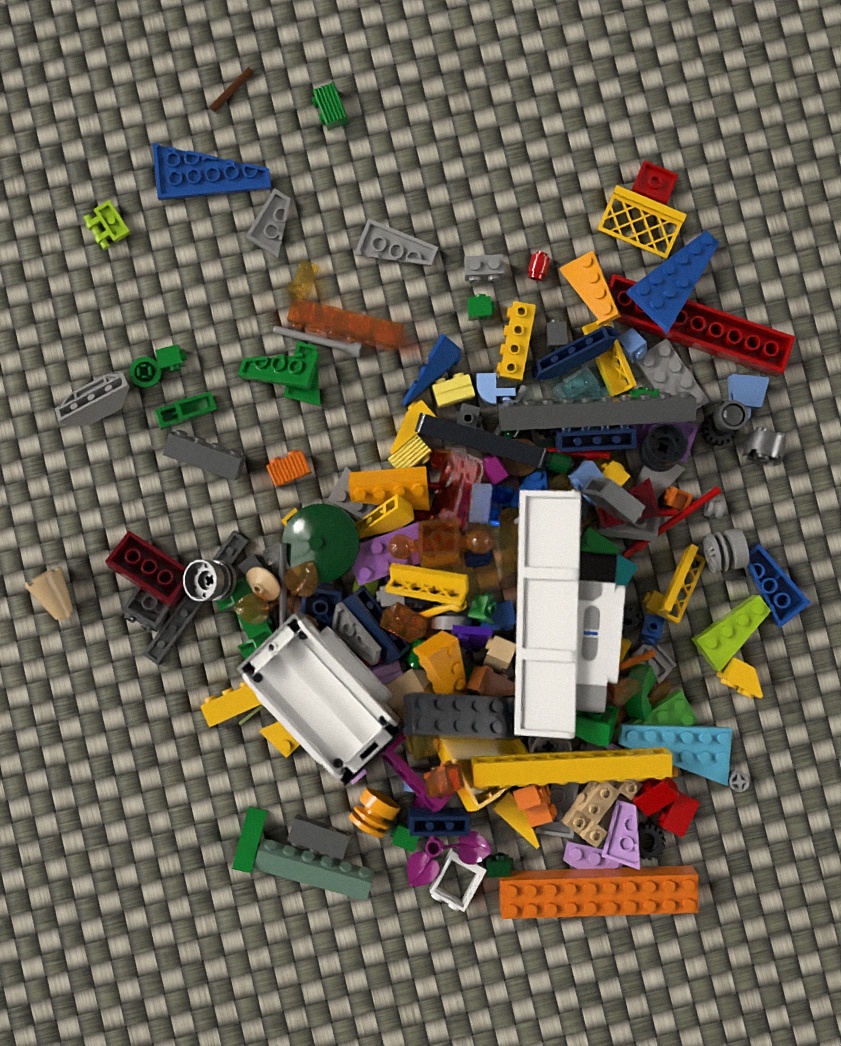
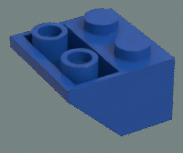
M506 600L496 603V611L492 616L494 625L480 622L477 627L493 628L492 634L495 633L494 630L500 628L502 631L513 629V625L517 624L512 602Z

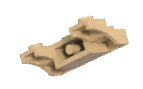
M626 779L623 782L607 780L604 783L588 781L587 786L576 797V801L561 821L597 848L608 833L598 825L599 821L620 793L632 800L642 787V784L635 779Z

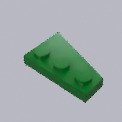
M297 341L295 353L306 355L317 352L316 346ZM318 364L310 389L286 386L283 397L321 407Z

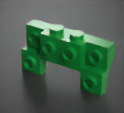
M246 577L236 581L235 590L230 597L224 600H216L220 612L233 606L249 638L248 641L237 646L246 660L274 633L271 626L273 620L269 613L265 614L262 608L265 606L263 600L252 592Z

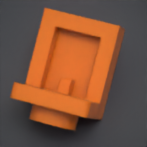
M670 486V489L667 488L663 495L664 504L681 511L689 506L693 494Z

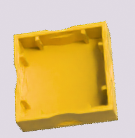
M433 738L432 744L436 747L435 750L467 811H478L498 798L506 789L514 786L509 785L506 788L489 786L486 789L474 787L471 779V757L529 754L526 746L520 739L512 741Z

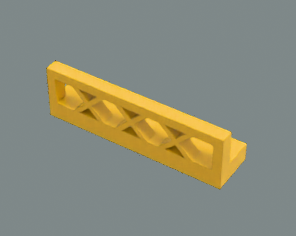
M597 320L583 326L582 331L584 335H587L603 325ZM611 322L605 324V326L612 327ZM618 339L614 342L613 349L610 347L606 352L594 358L610 396L614 397L637 386Z
M693 544L684 550L656 613L676 625L680 623L706 562V558L696 554L699 547ZM693 559L700 562L698 568H691ZM689 573L692 581L690 584L685 585L684 580ZM680 589H682L685 598L678 601L677 596ZM673 605H675L678 612L676 617L669 614Z
M392 563L389 567L391 578L385 587V593L461 606L468 593V576ZM394 584L403 585L401 587H393ZM416 587L422 588V589L417 590V591L412 590L413 588H416ZM432 591H440V593H437V594H432V593H430V592H432ZM458 594L459 597L455 598L450 597L449 595Z

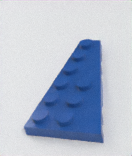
M152 143L157 197L159 201L272 189L269 168L248 163H237L234 160L219 159L216 156L178 150L175 147H164Z
M707 230L629 288L626 294L668 333L718 247L719 242Z

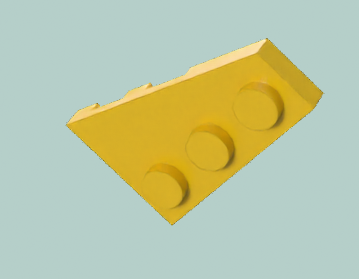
M279 721L259 730L286 758L300 745Z

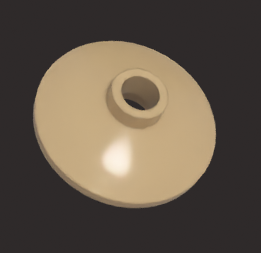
M253 567L247 572L246 581L256 596L267 601L275 600L279 596L280 585L272 573L260 567Z

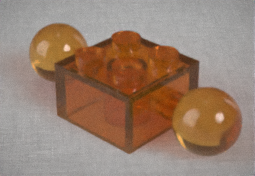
M458 518L418 521V540H411L408 536L402 534L395 535L388 543V551L397 560H404L412 552H418L422 568L462 565L461 549L469 548L476 554L487 553L493 545V538L490 532L481 528L473 530L469 536L461 537Z

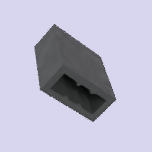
M592 476L582 491L589 499L617 520L635 523L641 517L642 511L645 508L643 504L609 478Z

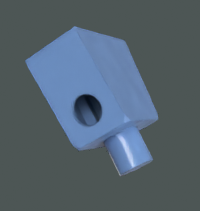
M732 374L727 378L729 401L735 400L743 403L748 410V420H750L751 410H758L762 407L769 378Z

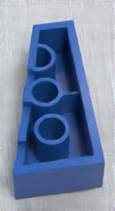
M754 542L748 547L749 565L746 568L761 598L771 610L769 614L774 624L781 628L811 602L759 543Z

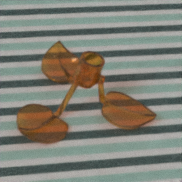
M312 561L291 568L285 575V585L288 588L287 609L291 610V615L295 613V595L298 593L302 597H308L317 588L318 576ZM251 593L241 598L235 604L234 611L245 622L258 625L268 618L267 609L277 605L279 598L272 604L267 605L268 598L266 595ZM304 614L319 629L315 618Z
M622 679L617 680V684L607 683V692L612 695L610 699L619 708L614 730L620 724L626 723L627 715L623 714L620 706L625 704L638 691L640 686L638 680ZM664 681L654 688L651 696L647 697L651 706L669 695L672 682Z

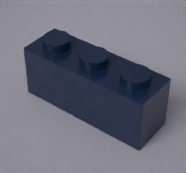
M465 807L441 808L436 812H433L430 808H408L407 828L410 836L469 835L470 815Z

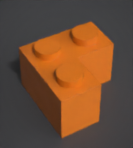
M531 784L513 791L519 811L525 809L531 828L557 819V809L555 804L551 803L549 797L551 792L548 785Z

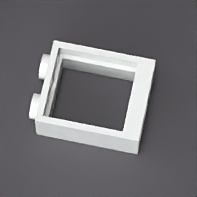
M451 848L440 867L438 876L430 886V893L435 900L439 902L443 900L449 903L448 906L453 910L465 912L487 869L486 865L481 862L474 865L463 863L458 857V849ZM452 860L476 873L462 900L438 887Z

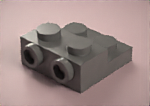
M138 586L122 608L125 615L124 618L127 621L141 623V628L147 632L152 630L157 632L170 610V607Z

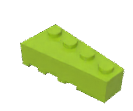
M751 595L691 638V640L714 671L720 672L771 610L760 595Z

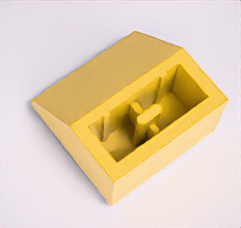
M732 657L724 668L716 674L717 677L721 678L720 683L735 690L738 688L737 692L745 697L761 699L763 696L755 668L737 658Z

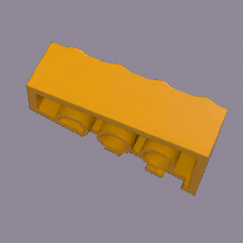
M440 631L413 649L420 659V665L427 672L426 676L432 682V688L436 694L469 695L468 688H466L467 682L457 637Z

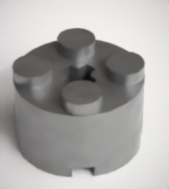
M756 427L754 431L747 433L742 456H747L746 459L748 461L761 465H767L768 462H773V466L780 465L787 442L786 434L781 432L772 433L768 432V429L764 427Z

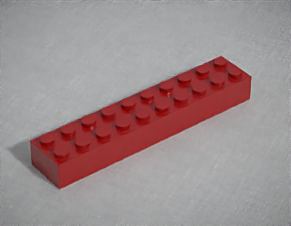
M615 274L609 279L608 286L621 316L613 321L664 339L667 338V340L774 377L784 373L796 338L795 336L690 300H686L670 330L666 333L626 294L628 289L637 282Z

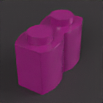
M491 454L481 462L482 466L480 469L492 487L510 475L497 455L493 457Z

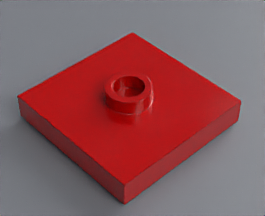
M644 160L631 191L667 205L679 174Z

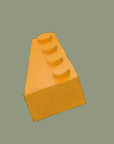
M426 466L349 473L351 502L382 505L398 494L412 504L413 509L430 511Z

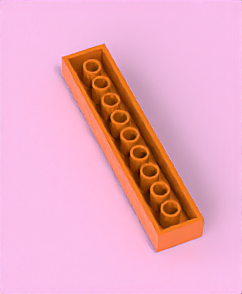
M692 865L640 867V870L633 867H622L616 869L510 871L511 877H499L501 919L699 913L698 874Z

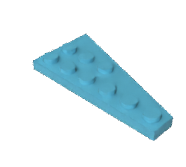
M620 724L619 744L631 749L667 747L672 753V765L728 786L732 728Z

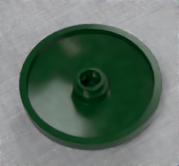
M322 503L308 505L297 511L290 518L284 529L282 543H287V563L297 575L313 582L336 580L345 575L357 560L360 551L358 528L349 514L339 507Z

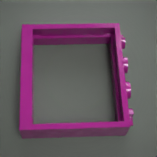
M402 730L379 755L433 812L439 811L457 790L453 784L439 798L394 751L406 738L403 736Z

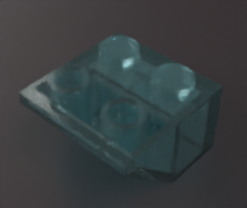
M587 365L556 385L552 390L559 401H562L564 397L581 400V397L591 396L593 399H601V396H604L597 379Z

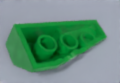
M605 705L604 713L576 710L575 735L597 746L608 747L613 735L619 708Z

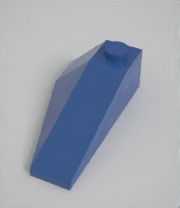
M441 334L429 354V362L422 366L418 374L419 378L413 382L402 401V406L407 407L433 385L434 381L440 379L453 365L457 366L462 358L460 355L461 349L446 335Z

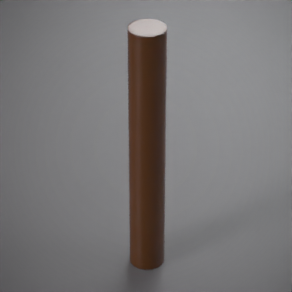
M248 67L209 108L215 113L254 73L253 70Z

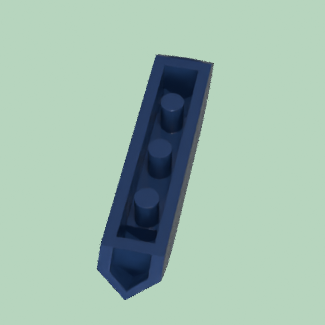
M604 325L535 361L532 379L546 380L558 377L600 356L614 344L621 333L611 326Z

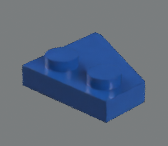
M546 471L535 472L526 476L511 500L513 509L520 507V490L549 491Z

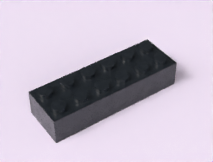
M417 692L403 695L404 737L512 741L524 738V735H514L515 698Z

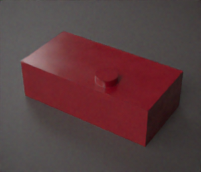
M131 531L126 533L105 560L111 570L171 609L185 592L183 576L186 567Z

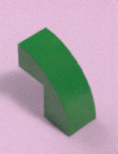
M638 663L632 666L626 683L625 704L628 716L631 718L646 721L653 710L647 698L649 691L657 680L651 665Z

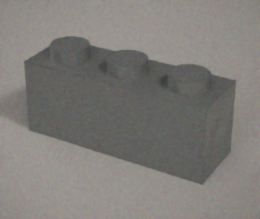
M296 814L287 841L291 842L290 844L295 847H307L309 851L320 854V852L327 854L333 860H343L351 832Z

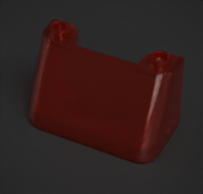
M433 449L430 463L434 469L441 471L438 481L440 487L436 489L430 511L417 509L412 522H420V525L461 534L466 531L484 472L483 462L477 457L453 449Z

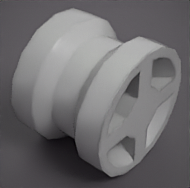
M711 499L705 503L704 516L710 517L712 515L715 518L721 519L725 509V501H714V499Z
M739 770L729 772L728 786L737 792H743L748 789L750 781L746 774Z

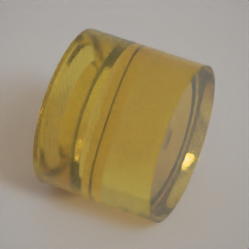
M406 737L409 753L415 761L437 755L440 752L438 738Z

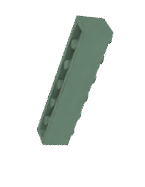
M262 839L254 865L255 870L363 901H367L375 870L367 867H361L346 861L333 860L329 856L319 855L267 839Z

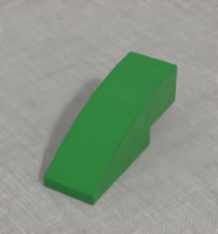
M210 391L157 408L154 411V415L161 431L216 411L217 407Z
M248 807L234 858L233 870L252 873L268 810Z

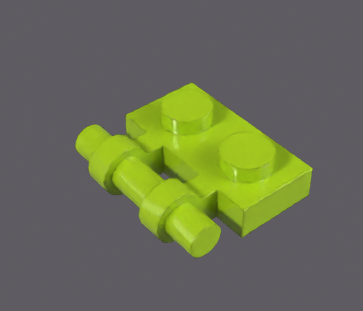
M110 200L93 209L97 215L95 218H92L90 214L84 216L88 230L93 232L97 244L101 245L103 250L110 248L107 242L109 238H112L117 243L131 234ZM103 224L106 231L101 232L98 228L99 225Z

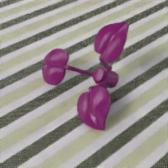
M418 795L416 796L414 808H429ZM469 830V835L459 836V843L444 845L440 838L430 836V841L425 847L426 852H415L408 859V885L423 886L432 882L438 876L440 870L439 863L432 858L438 856L446 849L459 847L457 851L458 857L465 864L474 865L481 862L491 853L488 841L480 833Z

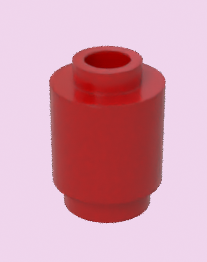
M537 251L536 254H532L527 272L529 273V279L543 281V278L546 277L550 262L547 253Z

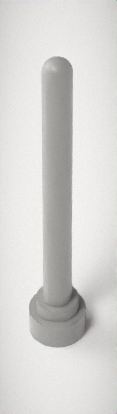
M274 326L273 332L276 334L347 351L348 354H351V357L359 358L361 355L362 343L354 342L347 344L280 326Z

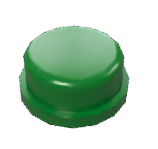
M140 357L130 366L129 374L135 385L141 388H150L159 382L162 371L156 360L151 357Z

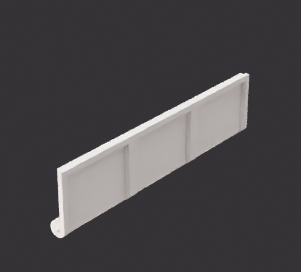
M574 489L571 491L520 490L514 735L567 739L575 737L581 492H577Z

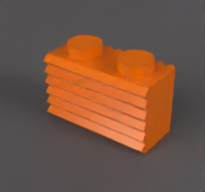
M298 449L292 450L287 453V457L282 459L276 457L269 461L270 464L266 465L276 488L312 473L302 450L299 452Z

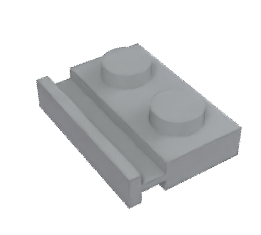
M642 643L630 657L632 658L654 649L657 656L640 664L651 665L657 677L655 684H660L677 664L658 644L656 646H648Z

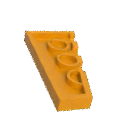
M593 250L559 268L602 325L621 317Z

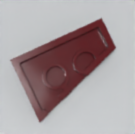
M650 477L628 491L630 495L645 506L641 517L637 521L660 515ZM602 508L597 510L602 530L631 523L614 519Z

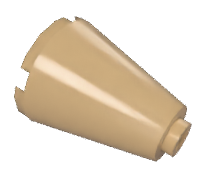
M57 566V571L54 572L50 569L32 578L33 583L30 585L28 582L24 583V585L55 620L60 619L64 621L72 616L71 612L74 610L62 568Z

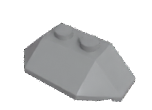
M124 373L104 375L73 391L63 400L61 405L55 408L59 423L89 426L121 409L129 390Z

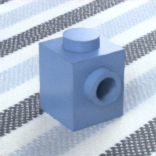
M633 327L617 338L625 357L632 363L637 359L643 358L647 353V342Z

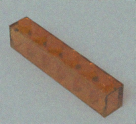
M292 297L287 316L289 324L294 328L302 329V327L310 328L309 331L314 333L327 332L331 337L339 338V336H343L351 342L360 340L364 341L365 345L372 347L380 345L388 351L399 350L404 331V324L295 297Z

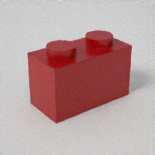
M665 777L662 780L649 778L641 783L642 787L634 796L633 803L649 817L679 798L677 784L670 777Z
M678 790L679 798L673 803L666 805L665 809L660 811L658 824L662 828L683 838L700 802Z

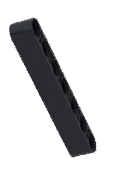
M424 413L419 414L415 427V432L541 469L544 468L549 450Z

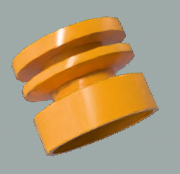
M366 787L359 798L365 806L356 804L354 807L355 811L350 813L349 818L362 831L377 838H384L385 830H388L390 827L385 819L394 821L401 808L387 795L374 788Z

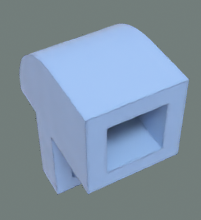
M496 373L476 374V392L483 403L489 406H496V399H500V402L515 398V388H496Z

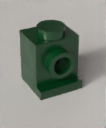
M496 852L494 855L489 854L486 856L487 878L511 877L510 870L514 869L513 857H509V854L503 852Z

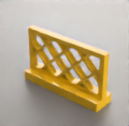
M616 185L597 230L667 259L687 214ZM613 201L621 202L624 210L614 214L612 209ZM636 208L639 210L641 217L632 221L628 211ZM625 212L629 222L619 226L615 216ZM655 216L659 224L649 228L645 218ZM613 217L616 228L611 230L603 228L605 220ZM643 219L646 230L636 233L633 223ZM667 223L676 225L674 233L666 235L663 227ZM630 225L634 235L630 237L623 236L620 229ZM660 227L664 237L654 241L650 231ZM647 232L651 242L645 245L641 244L638 236ZM665 239L667 244L665 253L658 251L655 243Z

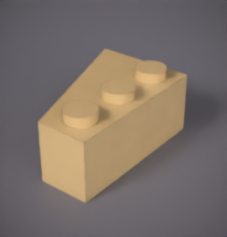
M495 634L494 638L490 637L486 645L488 652L482 667L487 665L494 668V673L500 672L504 674L516 650V643Z

